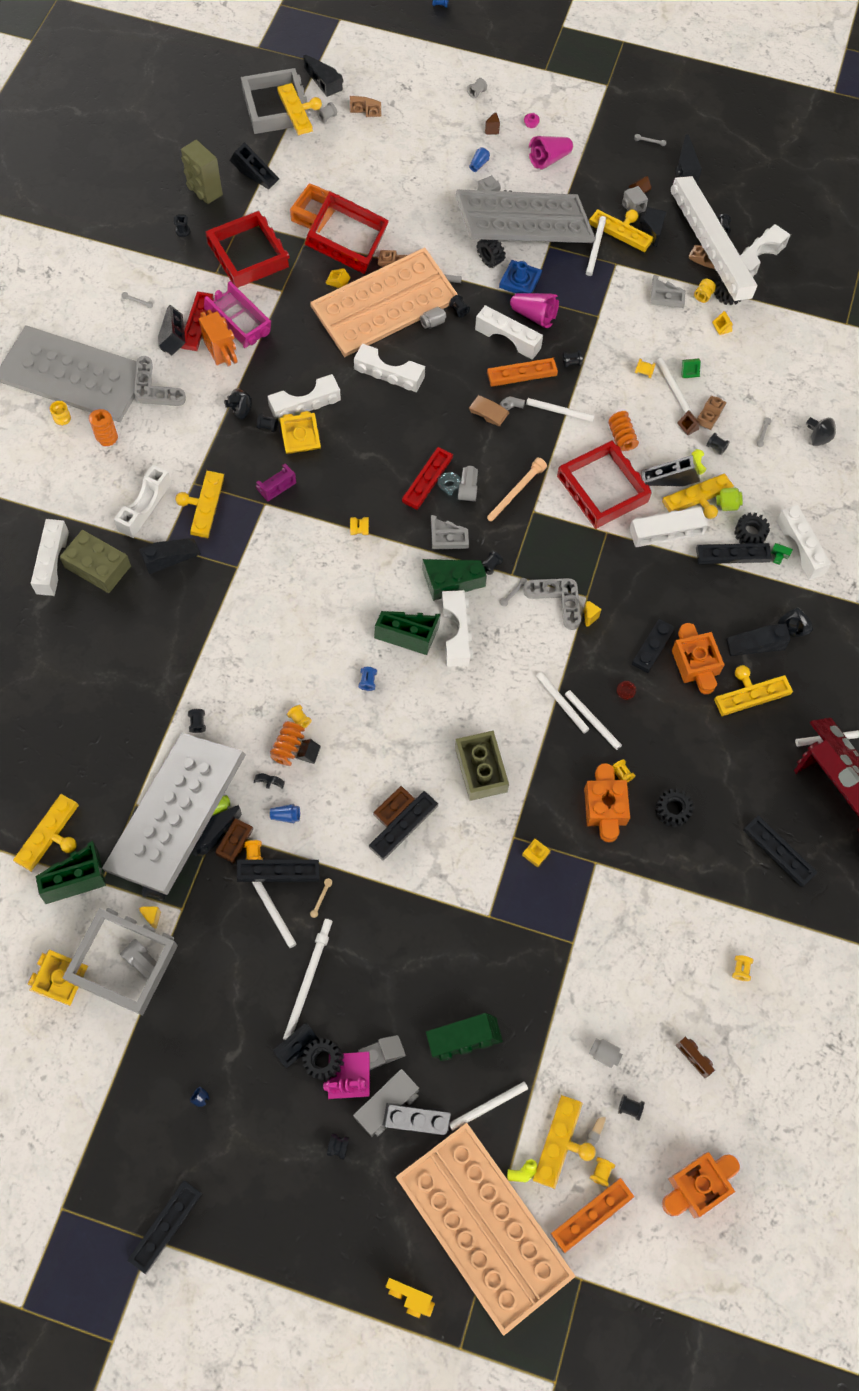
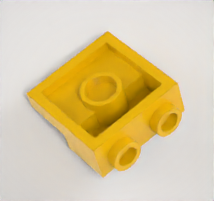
M305 411L301 412L300 415L286 414L283 415V418H280L286 454L321 449L315 413Z
M50 949L46 954L42 953L37 962L40 968L37 974L32 973L27 983L31 986L29 991L70 1006L79 987L64 980L63 976L72 959ZM82 963L76 975L84 977L88 965Z
M391 1278L388 1279L386 1288L390 1289L388 1294L402 1299L403 1295L407 1296L404 1307L408 1308L406 1313L420 1318L421 1314L428 1317L431 1316L435 1305L431 1301L433 1296Z

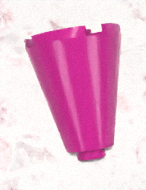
M535 136L529 143L531 163L537 169H545L570 154L573 150V142L568 137Z
M517 293L511 298L510 305L517 313L542 327L549 328L552 325L550 323L551 320L557 316L559 300H556L558 296L552 293Z

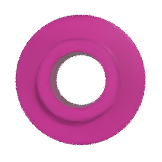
M529 113L525 115L524 122L528 128H535L539 124L540 118L537 114Z

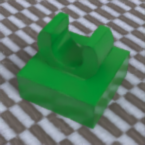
M699 358L682 360V378L700 377L701 360Z
M775 543L771 550V553L775 555L773 563L780 565L783 558L788 559L793 549Z

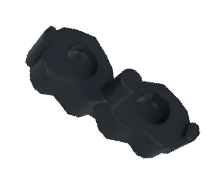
M264 773L256 774L253 782L267 783V789L270 788L271 784H274L282 790L285 781L281 778Z

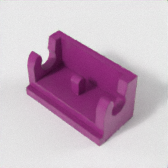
M287 464L282 465V471L265 482H256V489L267 502L296 484L295 472Z

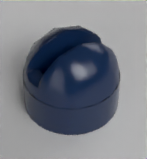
M198 1087L192 1094L190 1102L195 1106L203 1107L206 1105L204 1100H209V1094L202 1087Z

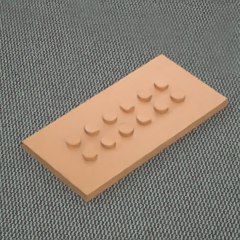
M424 247L310 303L319 320L343 356L346 357L357 352L362 343L369 346L419 321L420 316L426 311L435 307L444 309L450 306L449 301L458 294Z
M465 1123L396 1176V1179L503 1336L576 1277L468 1123Z

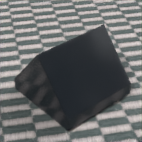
M312 739L302 740L296 759L315 764L321 746Z

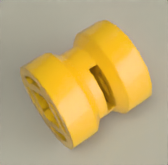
M703 279L694 292L696 300L702 303L708 302L711 294L716 290V284L710 279Z
M55 401L50 405L51 415L57 425H66L70 422L71 415L65 402Z
M350 517V535H369V517H363L362 519Z

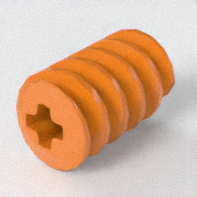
M104 409L91 412L89 421L96 440L102 446H111L116 443L118 434L111 414Z
M619 411L613 414L608 421L614 441L621 448V451L633 450L639 444L627 411Z
M284 722L280 735L276 738L277 742L273 744L274 749L270 751V757L279 764L291 766L292 763L288 758H295L291 752H298L294 745H301V742L297 739H304V735L301 732H304L305 729L296 723Z

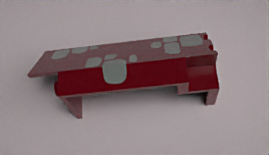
M832 718L812 720L810 724L822 738L823 742L819 744L817 741L808 747V751L802 755L803 758L797 762L798 766L794 772L797 774L813 763L818 762L859 816V753Z

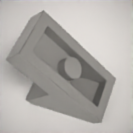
M398 1035L378 1039V1043L358 1050V1052H370V1070L406 1056Z

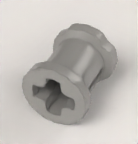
M478 78L474 84L467 86V92L472 98L478 97L480 92L487 90V83L482 78Z
M329 102L326 107L317 110V116L321 122L325 123L328 118L337 116V109L332 102Z

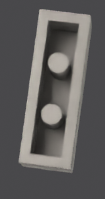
M401 1069L353 1115L354 1119L371 1138L375 1134L378 1137L387 1128L383 1126L386 1103L399 1105L408 1103L411 1105L419 1097L417 1094L419 1087Z

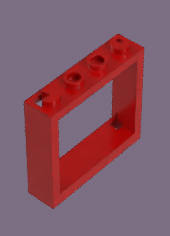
M329 191L307 234L305 245L365 274L386 231L389 220ZM329 207L379 231L367 257L316 233Z
M260 211L205 231L208 245L230 281L237 288L289 267L288 259L290 256L288 251L283 249L280 239L275 237L273 228L268 226L266 217L262 216ZM259 226L277 253V256L237 271L219 241Z
M613 440L558 468L557 477L595 529L648 503L652 494L650 487L641 479L640 473L635 471L630 460L623 455L621 448ZM609 454L638 494L600 512L572 472Z

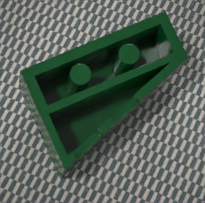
M422 559V571L433 601L442 599V591L464 590L468 592L486 587L487 575L482 562L479 560Z
M381 611L375 624L374 638L428 655L439 629L441 614L435 613V616L423 615V613L410 615L405 614V612Z
M93 840L84 849L70 854L71 857L61 863L57 862L35 876L38 893L45 904L106 886L99 851Z
M487 1013L426 1031L432 1057L438 1058L440 1061L451 1059L454 1054L460 1053V1055L471 1053L474 1049H483L503 1042L497 1018Z

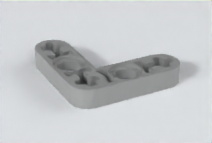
M148 356L139 357L136 362L134 387L136 401L144 404L183 405L186 400L184 390L173 387L151 386L152 360ZM143 363H147L146 371L143 370ZM147 377L148 381L140 382L139 378ZM141 388L144 389V396H140ZM157 393H163L165 396L164 398L159 399L155 395Z
M569 578L529 580L525 583L523 592L527 598H561L564 626L569 630H575L580 626L581 612L578 587L575 580ZM552 585L555 587V591L548 592L545 587ZM566 585H569L571 588L570 595H568ZM533 587L535 591L531 592L529 588ZM567 601H573L575 603V607L569 608L566 606L565 603ZM571 613H573V620L575 621V623H571L570 621Z

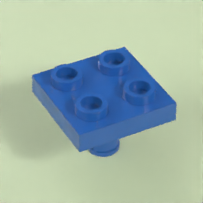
M511 260L500 281L499 288L516 294L533 293L542 270L529 266L525 261L517 262Z

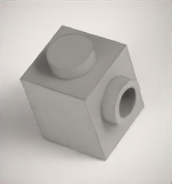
M492 175L478 181V190H501L500 183Z
M639 186L624 192L622 200L624 208L628 211L634 209L638 214L646 211L648 198Z

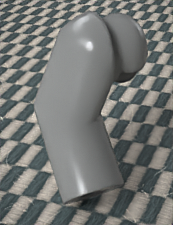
M509 396L501 401L500 406L506 410H510L513 407L523 409L525 400Z

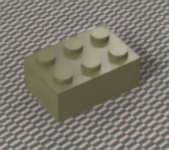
M196 139L181 149V159L184 163V173L187 179L186 185L189 190H193L200 200L209 204L223 195L217 158Z
M84 530L80 531L60 556L64 568L107 593L111 592L131 567L128 556Z
M494 730L457 738L455 740V751L469 801L507 793L509 782Z

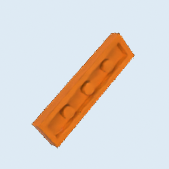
M554 358L487 369L491 387L557 376L558 373Z
M619 1178L550 1233V1235L562 1252L566 1253L635 1196L624 1181Z

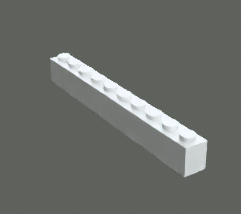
M693 176L675 178L671 186V194L680 206L733 300L752 299L758 285Z

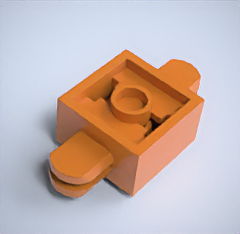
M209 309L207 310V315L205 312H201L199 323L203 341L216 365L225 362L227 366H231V361L233 364L238 363L234 352L236 350L235 343L233 342L235 338L232 330H228L225 318L221 317L218 311L212 313Z
M685 623L680 627L678 632L680 639L675 641L672 653L683 682L687 683L696 680L700 692L710 694L717 686L715 676L720 675L724 662L712 632L698 635L694 624Z
M604 763L596 769V781H587L584 788L587 826H599L600 837L603 841L613 842L620 833L619 826H626L630 819L627 780H615L613 766Z
M706 1152L668 1178L675 1190L663 1198L662 1207L664 1212L670 1216H678L688 1209L694 1219L704 1215L736 1192L728 1180L739 1172L740 1164L738 1160L729 1154L723 1155L715 1161L711 1154Z

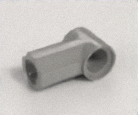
M474 466L463 468L458 500L476 502L478 469Z
M136 939L120 953L146 979H149L157 963Z

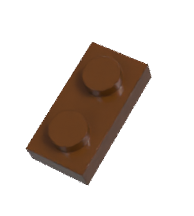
M400 786L373 812V815L384 826L388 827L415 798Z
M235 818L216 850V855L234 863L243 849L244 843L251 835L253 826Z
M685 1036L675 1045L704 1079L715 1071L712 1067V1061L707 1056H702L697 1050V1044L692 1039H687Z

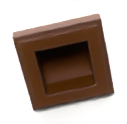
M493 113L487 119L485 125L486 135L499 134L500 121L497 113Z
M648 176L640 178L629 185V188L639 186L644 194L652 188Z
M690 410L677 422L686 435L699 430L700 422Z

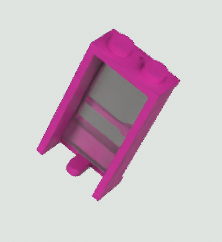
M231 281L228 282L227 292L224 294L220 290L215 292V300L212 301L208 296L205 297L204 309L206 311L210 309L212 313L218 311L220 316L225 318L228 330H232L234 337L244 348L254 345L261 337H266L270 333L271 320Z

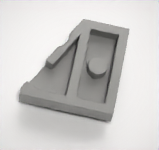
M653 275L651 304L684 308L686 291L668 281L664 283L658 280L659 276Z
M431 515L432 549L469 548L467 528L456 526L449 521L443 522L438 520L437 516Z

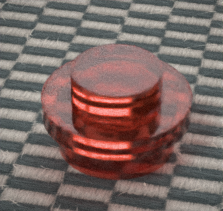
M623 681L618 685L617 694L622 699L628 700L635 696L636 687L632 682Z

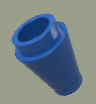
M483 147L476 150L469 165L473 172H477L489 161V151Z
M295 804L270 809L271 820L292 824L300 821V807L295 806Z

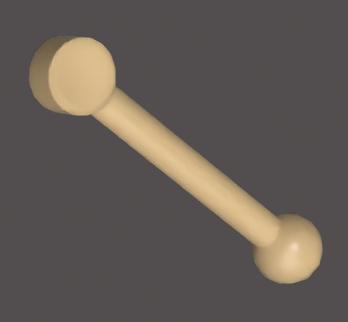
M329 878L325 879L324 889L314 910L310 912L312 918L318 916L317 911L327 889L332 886V880Z

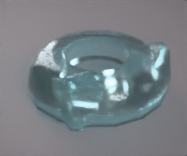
M445 473L438 479L439 488L449 495L457 490L461 484V478L455 473ZM448 481L454 482L452 486H445V483Z

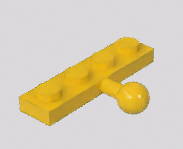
M292 83L277 87L278 94L297 135L313 132V127L305 110H319L322 106L321 99L313 97L310 102L302 104Z
M598 209L589 219L590 225L597 228L600 217L605 216L606 222L603 232L643 252L647 250L653 241L652 236L630 226V223H634L638 219V212L634 209L627 211L624 222Z
M206 471L199 499L189 497L186 492H179L176 495L175 500L179 506H186L188 504L197 506L190 535L209 538L224 481V474Z
M724 473L663 497L662 503L669 512L675 510L682 511L700 503L704 508V516L708 519H713L717 516L718 509L716 506L710 505L707 500L720 495L721 489L734 488V485Z
M740 665L735 670V676L742 680L745 688L717 696L714 701L721 716H725L791 695L793 690L785 675L752 685L749 678L750 669L745 665Z
M60 794L13 861L32 872L53 841L60 845L63 852H73L77 847L76 840L72 837L64 838L58 834L79 806L77 802Z
M561 1095L536 1169L537 1172L533 1178L534 1182L555 1189L568 1150L578 1153L584 1161H591L595 1157L596 1149L591 1143L580 1145L571 1142L583 1105L581 1101Z

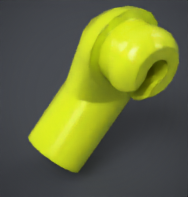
M695 449L691 455H693L699 468V475H702L707 470L701 463L704 452Z
M528 1159L520 1170L508 1169L507 1180L528 1182L537 1172L536 1161Z

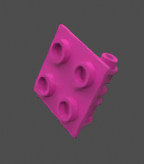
M370 1052L344 1053V1059H342L344 1066H340L342 1071L336 1073L337 1077H330L327 1082H324L323 1087L324 1091H328V1099L370 1097Z

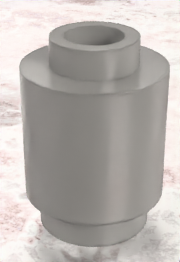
M435 307L420 316L421 324L425 329H431L445 322L446 313L444 309Z
M597 1038L589 1052L593 1059L610 1068L613 1065L618 1066L623 1055L619 1053L621 1048L604 1039L599 1040Z

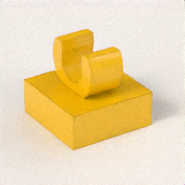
M534 839L522 856L536 867H539L551 850Z

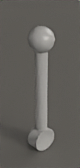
M636 134L634 138L636 141L644 140L660 144L661 146L666 145L665 140L659 141L641 137L640 134Z
M127 292L121 294L123 299H131L146 305L148 308L153 307V303L150 301L146 302L129 296Z
M768 417L764 420L765 425L760 440L757 441L758 447L764 445L763 439L767 427L771 423V419Z
M520 579L519 585L505 599L501 600L502 606L508 604L510 598L525 585L527 579Z

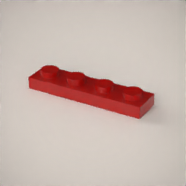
M197 291L184 330L186 343L181 349L198 351L202 338L199 323L200 313L205 312L207 315V311L204 309V299L208 296L213 301V294Z
M437 447L402 498V503L418 510L453 459V454Z

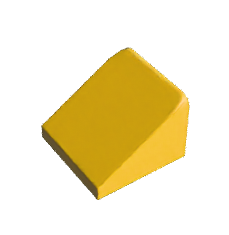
M345 269L331 270L326 284L341 288L348 284L350 276Z

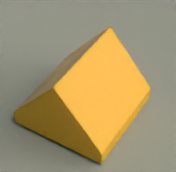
M723 311L712 321L719 335L732 332L733 328L732 321L726 311Z
M587 601L584 607L586 626H590L595 622L602 610L590 601Z
M140 907L139 911L150 926L156 929L161 915L159 907Z

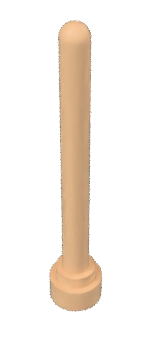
M538 457L532 462L531 470L488 515L487 519L489 521H493L536 474L542 473L547 468V464L543 459Z

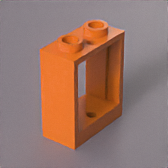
M309 183L290 208L291 221L310 229L317 215L305 210L311 199L323 204L329 191ZM329 207L317 230L318 233L328 222L335 209Z

